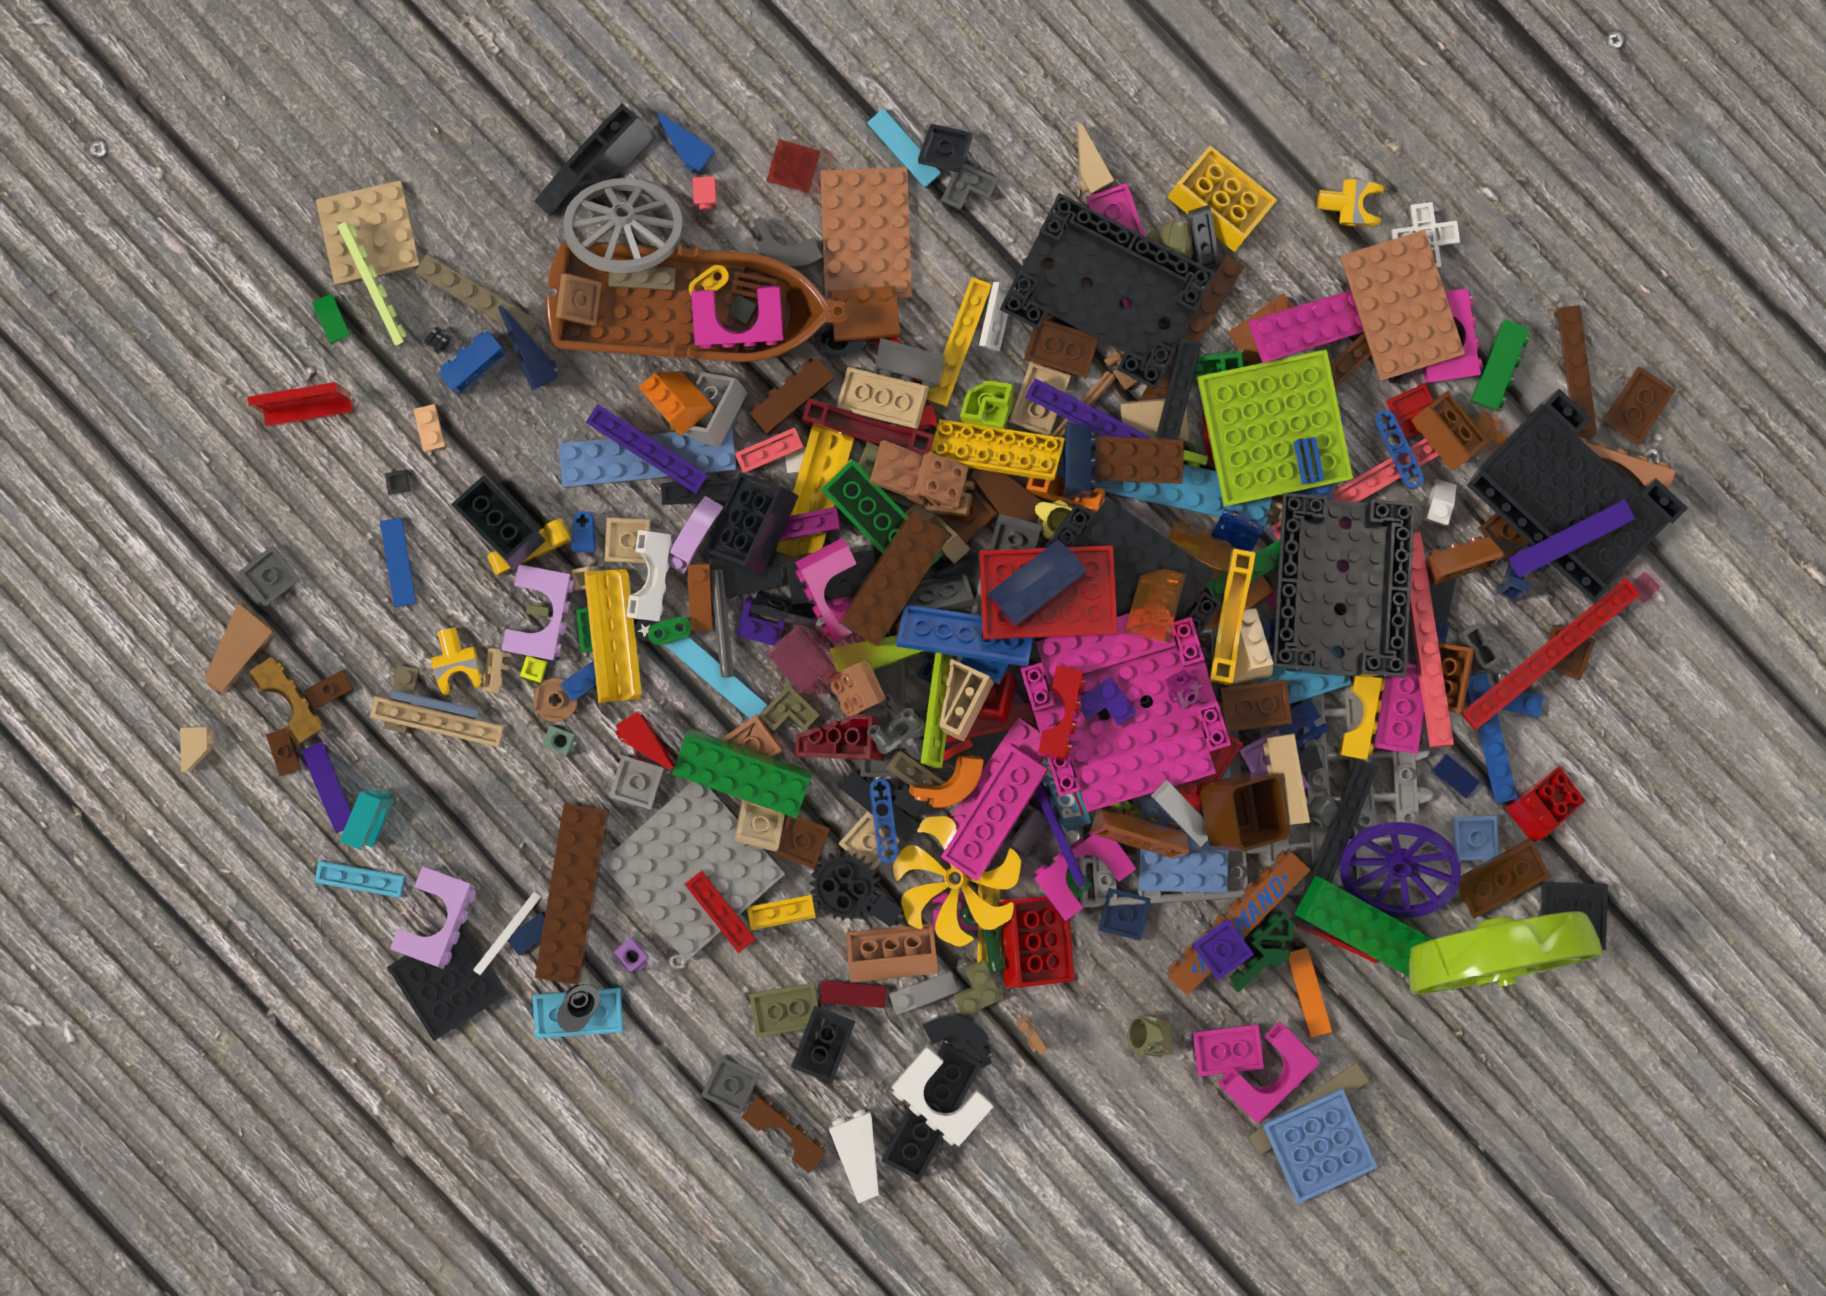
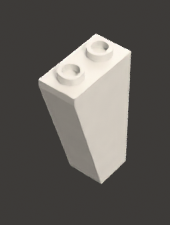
M864 1109L852 1113L853 1117L847 1120L844 1117L832 1121V1126H829L830 1134L858 1203L879 1195L872 1114L870 1110L865 1112Z

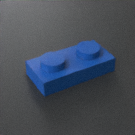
M594 660L560 683V687L572 702L597 686Z

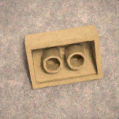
M1256 608L1244 610L1237 660L1231 685L1272 677L1273 661ZM1218 624L1212 627L1215 640Z

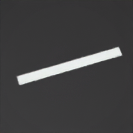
M533 892L474 968L476 973L482 974L541 898L540 895Z

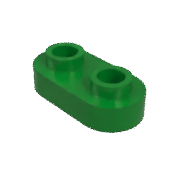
M684 617L653 624L649 628L648 637L656 645L686 638L690 634L691 623ZM679 623L684 625V629L681 632L676 630V626ZM657 630H662L663 636L661 638L655 636Z

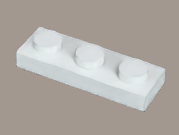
M993 282L979 346L993 351H1000L1008 314L999 309L1010 289L1008 285Z

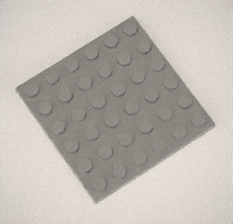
M695 782L688 784L600 862L686 962L721 932L684 885L687 881L702 870L739 916L785 875L783 870L763 848L734 841L738 819L709 787Z

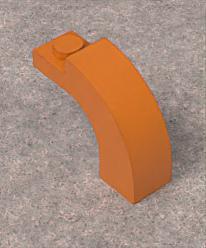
M1058 476L1054 480L1029 477L1026 488L1034 495L1047 501L1055 502L1062 500V502L1073 507L1078 503L1086 510L1095 512L1102 504L1106 492L1103 489L1095 488V491H1091L1090 498H1063L1064 479Z
M957 754L955 771L947 782L938 786L910 784L909 793L919 801H928V798H930L929 804L933 807H947L956 804L966 798L976 787L981 776L983 759L979 756Z

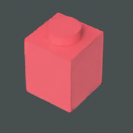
M714 176L693 178L694 205L699 207V210H712L713 206H717L716 180Z

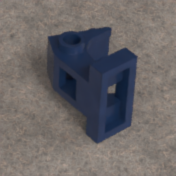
M1525 545L1519 552H1521V551H1523V550H1525V549H1527V548H1529V547H1528L1527 545ZM1509 562L1503 582L1498 587L1497 594L1518 601L1529 591L1531 583L1526 582L1523 576L1517 578ZM1546 564L1536 569V571L1544 573L1550 566Z

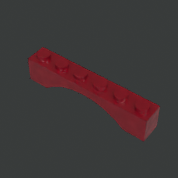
M809 398L802 418V422L807 425L880 445V442L885 440L921 455L931 451L935 436L919 430L865 418Z

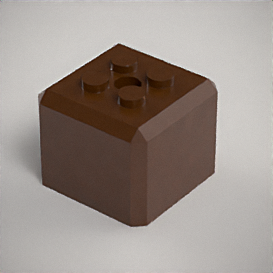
M1242 773L1202 786L1200 796L1208 843L1214 850L1245 852L1287 839L1290 828L1282 780L1277 774Z

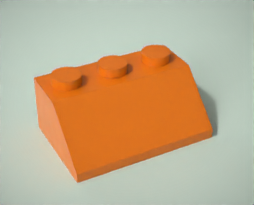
M682 371L654 373L639 386L640 390L680 436L714 409L712 404Z

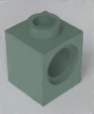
M550 725L542 746L569 755L570 752L575 751L578 740L575 739L576 734ZM559 735H564L567 739L564 747H559L556 744V738Z

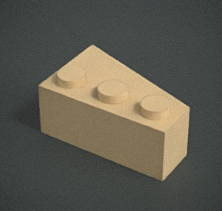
M950 659L949 678L946 684L947 690L943 702L940 727L944 733L964 742L994 683L990 676L953 659Z

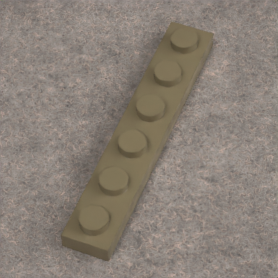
M427 254L415 272L417 275L504 327L506 326L498 309V306L501 304L510 311L530 335L539 323L538 320Z

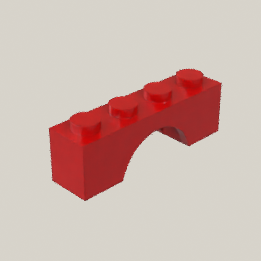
M1056 666L1052 691L1063 701L1065 714L1058 725L1042 731L1038 756L1062 761L1065 760V755L1070 756L1072 743L1068 742L1070 733L1075 734L1077 721L1073 720L1074 712L1079 713L1082 700L1077 699L1079 690L1084 691L1086 678L1082 677V670Z

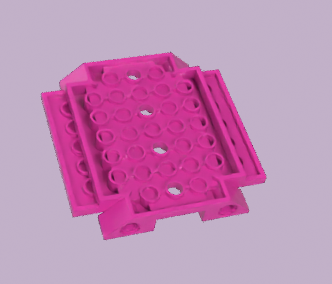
M1163 603L1116 617L1117 635L1050 637L1037 641L1036 645L1041 663L1021 668L1041 736L1043 730L1055 727L1065 714L1063 701L1052 691L1057 665L1083 671L1082 677L1086 678L1084 691L1079 690L1077 699L1109 677H1112L1136 711L1135 715L1119 726L1111 716L1107 721H1101L1096 714L1086 720L1080 710L1079 713L1074 712L1073 720L1077 721L1075 734L1070 733L1068 742L1072 743L1070 756L1065 755L1064 761L1048 758L1059 797L1081 791L1087 812L1153 793L1166 780L1173 786H1177L1216 774L1209 752L1231 745L1204 663L1205 659L1192 617L1169 623ZM1183 669L1192 678L1196 677L1202 687L1199 689L1202 699L1184 709L1177 702L1173 703L1168 695L1169 689L1165 680ZM1143 696H1150L1153 699V705L1150 708L1141 706L1140 699Z

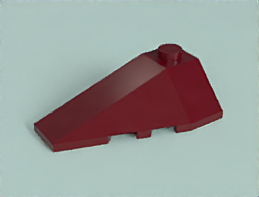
M855 714L839 721L830 722L828 725L796 734L795 756L883 761L884 754L880 753L876 748V743L867 734L871 726H879L875 715Z

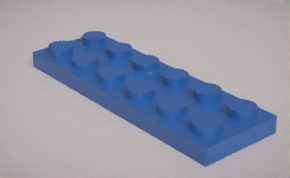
M905 604L896 645L902 648L1028 667L1033 638L983 640L982 616Z

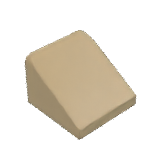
M1272 496L1267 520L1274 523L1281 521L1282 497Z
M598 566L571 570L573 580H575V592L586 590L584 572L599 571Z

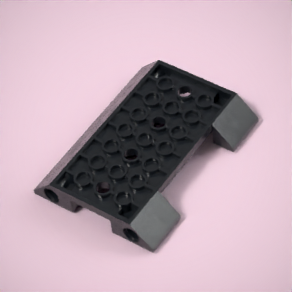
M1059 193L999 310L1037 330L1047 314L1125 353L1117 371L1156 390L1176 351L1180 338L1183 337L1216 272ZM1044 259H1051L1054 262V267L1051 270H1045L1042 267L1041 263ZM1088 278L1092 281L1093 287L1090 290H1084L1081 287L1080 282L1083 279ZM1123 298L1129 299L1132 303L1131 308L1123 310L1119 305L1120 300ZM1162 318L1168 319L1171 324L1170 328L1167 330L1161 329L1158 321Z

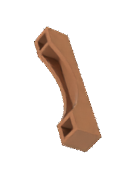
M1579 437L1603 461L1616 465L1627 472L1640 488L1657 478L1670 490L1676 470L1669 469V464L1662 462L1653 464L1649 462V458L1638 455L1634 458L1628 456L1627 451L1620 449L1611 451L1607 449V445L1601 443L1592 445L1586 443L1587 439Z

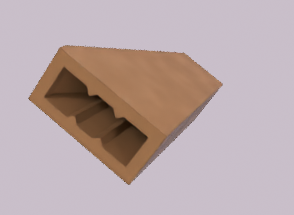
M239 603L236 606L205 676V679L209 681L207 685L217 693L219 691L227 692L277 633L244 604Z

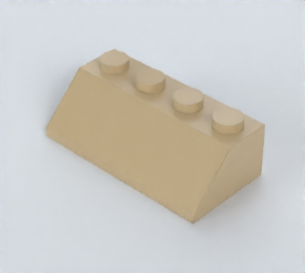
M1295 734L1266 738L1267 743H1263L1264 754L1270 758L1267 771L1281 777L1289 825L1309 823Z

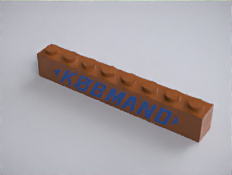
M1289 848L1286 851L1282 850L1275 857V862L1270 867L1266 866L1260 872V878L1255 883H1249L1244 889L1245 893L1240 898H1235L1229 904L1228 911L1225 914H1219L1213 921L1214 925L1209 930L1228 918L1244 939L1310 871L1309 867ZM1205 929L1204 931H1202L1198 938L1204 935L1209 930ZM1192 944L1184 950V956L1179 961H1173L1167 969L1168 978L1187 996L1211 972Z

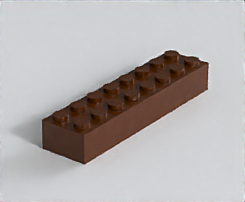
M564 803L535 978L576 985L581 983L610 810Z

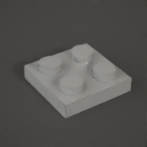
M622 755L609 797L651 810L664 768Z

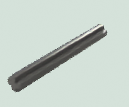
M719 569L711 571L720 672L722 678H729L734 676L724 571Z

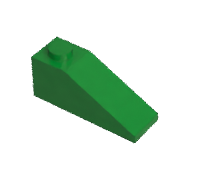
M1245 349L1200 354L1193 379L1199 376L1246 367Z

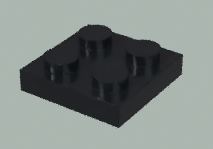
M931 124L918 157V164L960 173L973 139V134Z

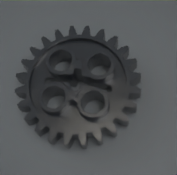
M838 850L836 857L829 853L828 860L823 857L820 860L822 865L817 864L815 866L818 872L811 874L816 879L811 880L809 883L815 886L810 893L817 894L813 902L820 901L821 904L818 909L825 907V915L832 912L833 919L841 915V920L844 921L848 915L849 919L853 921L855 914L861 918L863 916L862 910L865 913H869V906L873 907L875 904L873 899H878L880 896L875 892L881 889V886L875 884L880 880V877H874L878 870H871L869 868L873 862L871 861L866 864L864 862L865 855L861 859L857 858V851L852 856H850L849 850H846L844 855ZM841 866H848L851 874H844L841 871ZM825 880H832L835 888H828ZM847 882L849 886L843 888L841 885ZM856 882L863 883L866 888L865 891H859L856 888ZM840 896H846L849 899V905L842 904Z

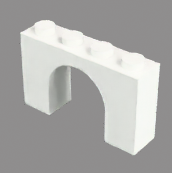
M926 1045L892 1084V1089H894L892 1094L900 1101L905 1099L911 1104L909 1109L917 1116L922 1114L928 1119L926 1121L928 1126L934 1131L939 1129L944 1133L942 1137L950 1145L955 1143L959 1147L994 1105L976 1089L967 1101L954 1112L939 1113L930 1108L924 1098V1087L928 1079L941 1066L943 1059Z

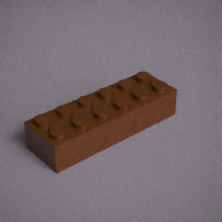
M909 512L838 623L871 645L878 647L950 535L916 512Z

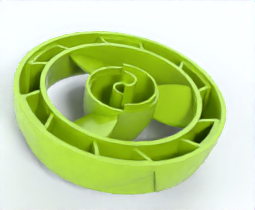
M1563 912L1515 920L1508 916L1481 921L1476 925L1475 929L1436 938L1413 946L1410 949L1409 962L1410 991L1414 995L1475 985L1486 986L1496 981L1498 988L1516 984V977L1602 956L1603 951L1594 926L1584 912Z

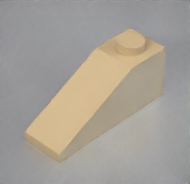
M1080 124L1077 128L1079 178L1081 181L1078 183L1084 193L1088 192L1090 196L1112 185L1114 179L1083 124Z

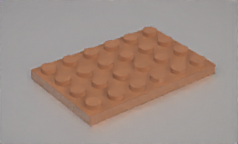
M907 167L820 170L826 300H831L832 290L896 286L897 299L912 298Z
M1425 229L1340 256L1379 381L1465 354Z

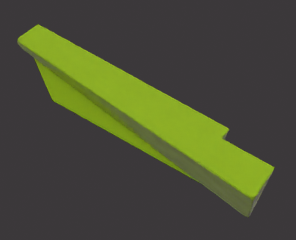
M898 635L883 638L878 647L864 641L830 648V654L837 673L864 660L869 661L874 671L926 651L897 647Z

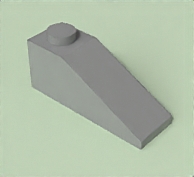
M949 971L890 991L889 996L895 1014L898 1015L957 993L958 990L952 972Z

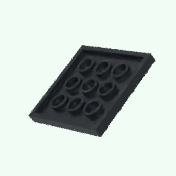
M461 923L458 931L460 932L459 939L456 944H453L450 951L452 953L451 960L448 965H445L444 969L407 955L387 967L433 1041L509 994L490 963L481 975L474 971V968L484 957V953L465 923Z

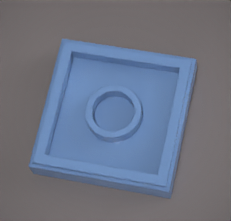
M1497 815L1452 817L1454 849L1460 861L1490 860L1500 854Z

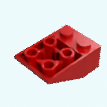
M1558 766L1518 796V799H1515L1505 809L1527 838H1531L1535 842L1549 835L1586 800L1561 767Z

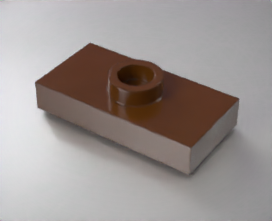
M341 670L305 689L304 692L313 709L316 710L354 688L345 671Z
M286 728L266 734L279 776L302 769L292 738L286 731Z

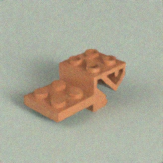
M883 440L880 442L870 483L906 496V500L919 505H925L929 500L936 508L954 510L958 508L969 467L931 452L921 455Z
M868 660L852 665L829 679L831 689L837 695L840 701V708L846 716L859 714L886 700V696Z

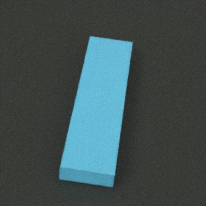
M884 109L867 122V125L899 161L907 167L908 171L924 189L941 175V172L935 167L918 164L921 150Z
M318 861L315 883L402 898L406 876Z

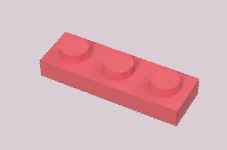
M794 427L735 453L743 473H747L804 447Z

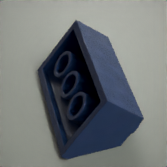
M1057 540L987 594L1011 625L1017 628L1084 577L1087 570L1076 556Z

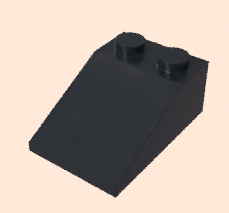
M814 1006L790 1067L833 1083L856 1021Z

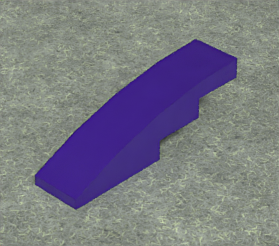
M321 741L303 749L302 752L334 831L339 833L344 831L352 810L344 787L340 784L335 767L330 761L325 744Z

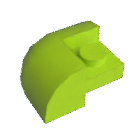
M983 381V384L974 387L971 391L969 390L961 410V420L967 424L1005 429L1008 416L1012 414L1013 384Z

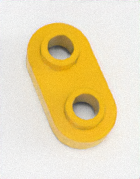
M721 265L710 267L690 283V295L692 291L696 290L697 286H702L704 290L715 289L716 292L727 283L728 271ZM720 273L722 275L721 280L716 281L713 278L714 274Z

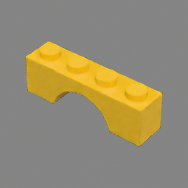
M1355 676L1352 677L1350 691L1356 694L1362 702L1363 718L1354 730L1342 733L1338 755L1367 760L1368 756H1371L1373 752V743L1370 742L1372 734L1375 735L1377 730V722L1374 720L1376 713L1380 712L1381 700H1378L1380 691L1384 690L1385 679Z

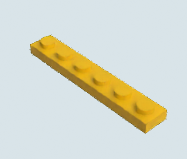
M971 277L943 353L947 365L941 386H935L934 389H930L926 400L947 407L992 284Z

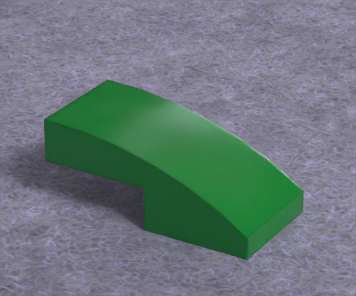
M332 293L312 302L331 345L351 336Z

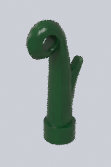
M966 906L962 910V920L968 925H974L977 922L975 919L970 920L968 918L970 909ZM1003 925L997 927L996 932L994 929L986 930L982 928L989 961L987 964L990 972L1007 968L1001 950Z

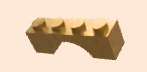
M271 657L250 670L248 676L260 693L272 692L279 694L289 703L291 720L286 727V731L299 747L321 732L322 722L316 714L312 715L308 709L310 706L303 696L300 697L296 692L297 687L293 680L286 678L283 673L285 670L282 664Z

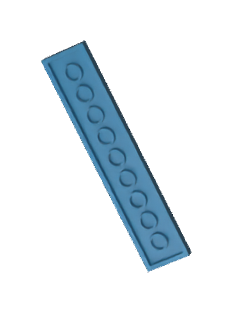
M1064 447L1056 476L1064 479ZM1091 449V457H1095V449ZM1183 465L1182 484L1095 480V488L1103 489L1108 494L1120 495L1266 527L1272 499L1271 496L1223 506L1216 471ZM1091 470V478H1095V470Z

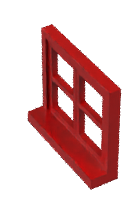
M336 382L247 397L249 406L264 413L265 425L267 427L353 413L350 391Z

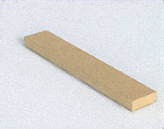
M377 696L374 697L370 718L495 747L500 746L504 729L502 725Z

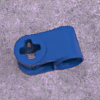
M579 511L573 517L572 552L595 553L594 517L589 512ZM583 515L589 519V523H585V527L579 523V519H582Z

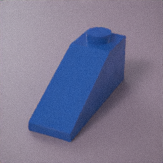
M659 113L657 116L681 161L685 164L683 167L692 174L697 172L701 175L715 155L714 149Z

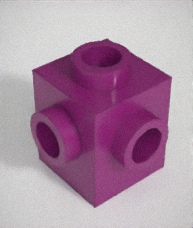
M1185 669L1165 679L1170 699L1173 703L1177 702L1182 709L1202 699L1199 691L1202 687L1196 677L1192 678Z

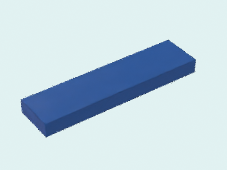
M400 517L380 521L394 607L417 604L403 519Z

